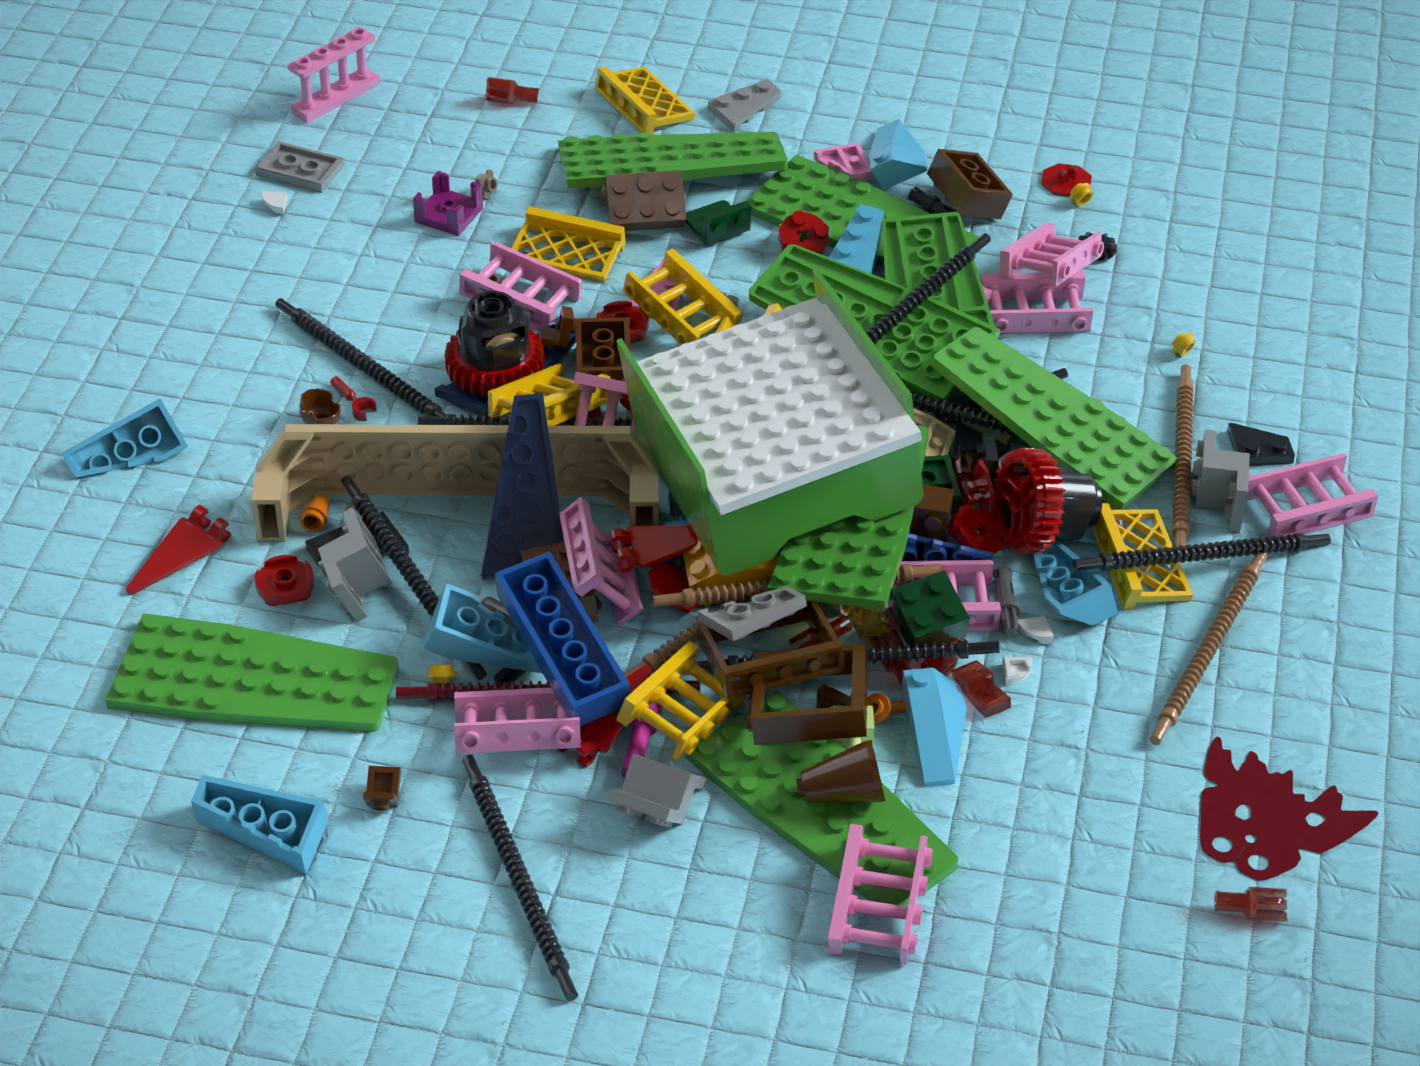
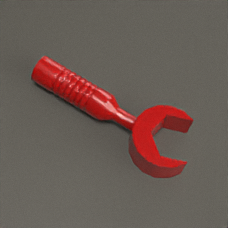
M334 376L331 379L330 384L348 401H353L352 415L355 419L367 421L366 412L362 410L368 408L377 412L375 400L369 397L356 398L355 392L338 376Z

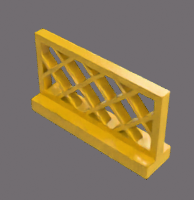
M606 66L598 68L595 89L640 132H647L653 135L654 127L695 119L696 113L645 66L611 72Z
M528 206L525 212L526 220L511 249L519 251L529 247L532 251L526 254L529 257L570 275L605 282L619 251L623 252L626 245L625 230L622 226ZM528 231L541 233L530 239L527 235ZM559 237L565 240L553 244L550 238ZM544 240L549 245L539 250H536L534 244ZM581 242L589 245L577 249L574 243ZM570 246L572 252L564 255L559 254V249ZM604 247L612 250L601 255L598 249ZM593 251L597 256L585 261L581 255ZM551 252L556 256V258L549 261L541 258V256ZM576 257L580 262L574 266L565 263ZM598 263L603 265L601 272L593 271L589 268Z
M1102 503L1099 520L1091 527L1101 553L1108 552L1112 554L1117 552L1119 554L1121 551L1127 552L1128 550L1134 552L1135 550L1125 545L1124 539L1137 545L1138 548L1136 550L1140 551L1142 549L1149 550L1150 548L1157 549V547L1148 543L1151 538L1161 543L1163 548H1171L1173 546L1158 509L1111 510L1109 503ZM1140 519H1152L1154 528L1152 529L1140 522ZM1115 520H1122L1130 526L1125 529L1118 525ZM1136 528L1146 534L1147 537L1143 540L1133 534L1131 530ZM1171 562L1169 564L1172 568L1171 572L1158 564L1155 566L1149 564L1144 572L1136 567L1129 568L1128 566L1126 569L1110 570L1109 574L1123 609H1134L1137 602L1191 601L1193 594L1180 562L1177 564ZM1153 571L1165 579L1160 583L1148 575L1149 572ZM1170 581L1178 586L1181 591H1174L1165 585ZM1141 583H1146L1156 589V591L1143 592Z

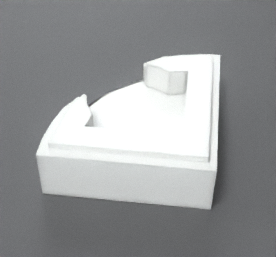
M262 191L264 206L272 209L273 213L284 215L288 201L287 192Z
M1045 616L1018 620V632L1025 637L1027 635L1037 639L1038 643L1053 644L1054 635Z
M1002 657L1005 686L1016 685L1029 676L1032 667V657Z

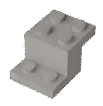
M1205 429L1203 441H1197L1196 457L1200 458L1193 462L1192 477L1197 478V480L1193 479L1191 486V496L1196 497L1195 508L1224 512V519L1229 520L1228 532L1240 533L1248 495L1250 453L1215 449L1216 431Z
M352 507L342 512L346 522L342 526L345 534L318 548L322 559L318 564L324 576L329 579L325 584L333 598L338 596V602L345 614L350 613L356 622H359L367 617L360 597L390 582L391 579L376 540Z
M633 754L621 790L612 788L608 801L617 804L615 809L617 811L643 817V814H646V821L660 826L671 827L672 823L683 824L694 789L703 790L707 778L651 758Z

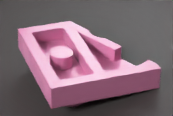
M859 143L814 150L813 158L815 161L849 175L850 179L856 178L861 181L874 179V174L870 170V163Z

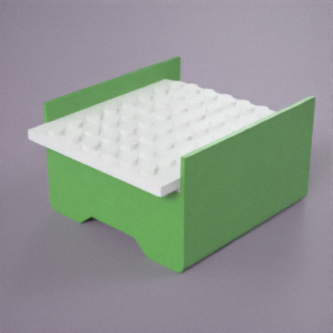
M818 269L812 270L816 298L788 306L785 309L763 315L752 321L735 325L732 328L710 334L699 340L682 344L679 347L657 353L646 359L636 362L622 338L616 340L636 435L659 466L661 478L716 569L723 576L732 575L771 560L787 540L852 515L875 521L917 505L924 496L918 442L922 441L921 431L915 424L912 394Z

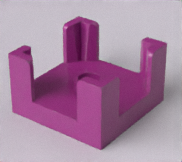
M437 171L432 177L433 194L426 202L420 192L413 197L415 223L459 236L483 209L482 184L471 182V197L450 191L449 175Z

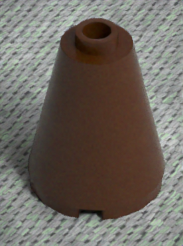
M872 740L863 741L801 771L802 778L796 779L800 798L806 797L808 803H880L886 801Z

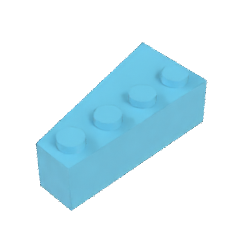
M860 204L829 258L874 275L883 240L882 222L884 220V210Z
M202 775L191 800L198 823L305 875L308 873L328 823L323 801Z

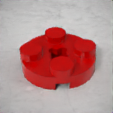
M801 210L795 211L784 219L778 231L777 237L782 252L788 245L795 244L823 255L829 243L828 225L812 213ZM798 233H806L810 240L805 239L804 242H801Z
M615 301L603 306V311L600 314L598 311L596 318L629 317L630 342L642 341L646 338V332L649 328V315L641 307L640 309L633 307V303L629 301Z
M973 504L962 506L952 516L951 523L948 525L949 534L961 546L993 552L994 556L1004 545V540L1001 542L1000 539L1002 528L999 522L984 508L980 510L971 508L974 506Z
M279 555L269 558L264 562V567L260 571L256 570L254 576L256 591L268 606L306 601L310 598L311 590L314 587L312 566L306 560L305 564L297 561V556ZM287 577L288 581H281V578Z

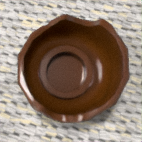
M319 388L309 389L301 394L299 414L306 424H335L340 419L341 405L340 402L335 403L330 391Z

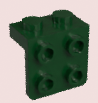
M721 200L686 212V223L706 245H710L750 231L751 205L747 201H743L731 206L726 200Z

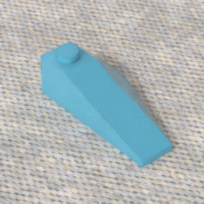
M934 668L903 670L901 698L906 703L905 713L924 787L955 784L967 709L961 686Z

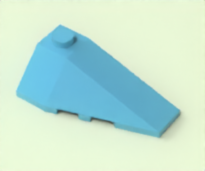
M900 119L877 129L869 153L870 170L883 190L928 171L927 155Z
M160 398L61 454L73 475L77 478L164 461L189 446Z
M1059 540L1050 543L1049 549H1045L1042 553L1033 554L1046 601L1059 614L1093 626L1106 621L1109 617L1118 613L1111 584L1093 569L1074 571L1072 561L1073 559L1080 558Z
M448 583L445 584L429 623L423 649L449 659L542 673L517 628L504 620V614L498 610L494 613L482 605V599L477 595Z

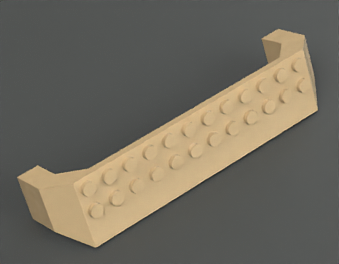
M286 424L256 466L251 504L257 542H286L290 514L312 501L316 495H349L341 483V479L345 476H350L360 491L367 495L495 496L508 425ZM548 426L558 496H603L630 515V526H659V466L631 426Z

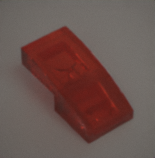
M978 660L952 670V676L956 683L961 686L964 695L985 718L1011 708V698L994 684L993 673Z

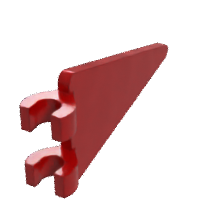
M202 505L196 506L188 519L182 517L177 521L126 587L127 594L133 595L221 548V543L226 542L232 536L231 532L225 529L229 526V523L219 517L212 523L207 532L204 529L210 526L211 520L205 517V515L209 511Z
M690 525L629 526L627 531L622 528L610 530L613 541L611 542L613 553H617L620 560L617 563L621 573L629 572L637 565L640 568H646L687 552L699 540Z
M644 665L626 677L630 684V694L650 677L652 673L650 665ZM620 710L580 726L581 748H575V752L580 754L577 758L578 763L587 768L594 761L598 751L601 753L609 751L623 725L616 720ZM568 748L557 749V750H559L560 752L564 753Z

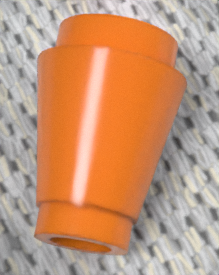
M324 494L316 495L300 512V524L306 531L318 532L325 528L331 503L328 496Z

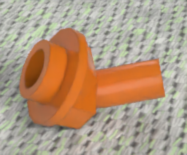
M873 693L868 696L867 706H873L874 723H882L889 720L890 714L906 712L904 700L890 702L888 697L881 693Z

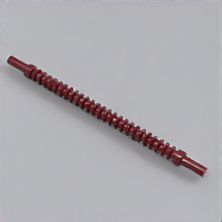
M540 680L537 684H533V681H529V684H524V681H521L519 685L515 681H512L511 685H507L506 681L503 682V685H498L497 681L494 682V685H490L489 682L481 685L480 682H477L475 686L471 682L467 686H464L462 682L459 683V686H455L453 682L450 686H446L445 683H442V686H438L437 683H427V686L396 687V699H427L428 702H437L438 698H442V701H446V698H451V701H454V692L551 687L548 682L542 684ZM699 680L685 681L700 692ZM667 689V690L665 691V694H667V695L669 696L670 693H679V692H678L677 690H675V689H673V690Z

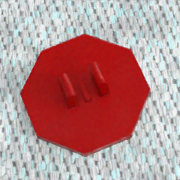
M1058 163L1043 169L1041 185L1053 195L1070 197L1072 188L1077 184L1089 183L1091 185L1092 175L1080 166Z
M979 460L973 468L974 481L967 483L970 491L975 490L976 494L968 495L967 498L971 504L978 503L979 509L984 508L994 516L995 493L990 473L984 462Z
M661 563L648 572L651 589L657 595L682 593L683 589L690 588L687 573L683 569ZM695 603L692 607H684L683 604L669 607L690 613L700 607V605Z

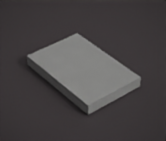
M278 141L256 166L255 173L256 176L322 193L345 166V162L342 157Z

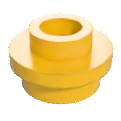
M1089 183L1077 184L1072 188L1069 200L1078 206L1085 205L1093 197L1092 187Z
M1187 332L1186 334L1180 333L1172 342L1174 346L1172 352L1175 355L1179 354L1181 357L1189 353L1196 343V340L1192 338L1193 334Z
M454 664L429 665V673H426V677H433V683H451V677L457 676V672H454Z

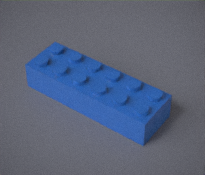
M548 551L495 573L497 595L568 718L580 717V726H583L620 710L625 698L630 695V684L551 552Z

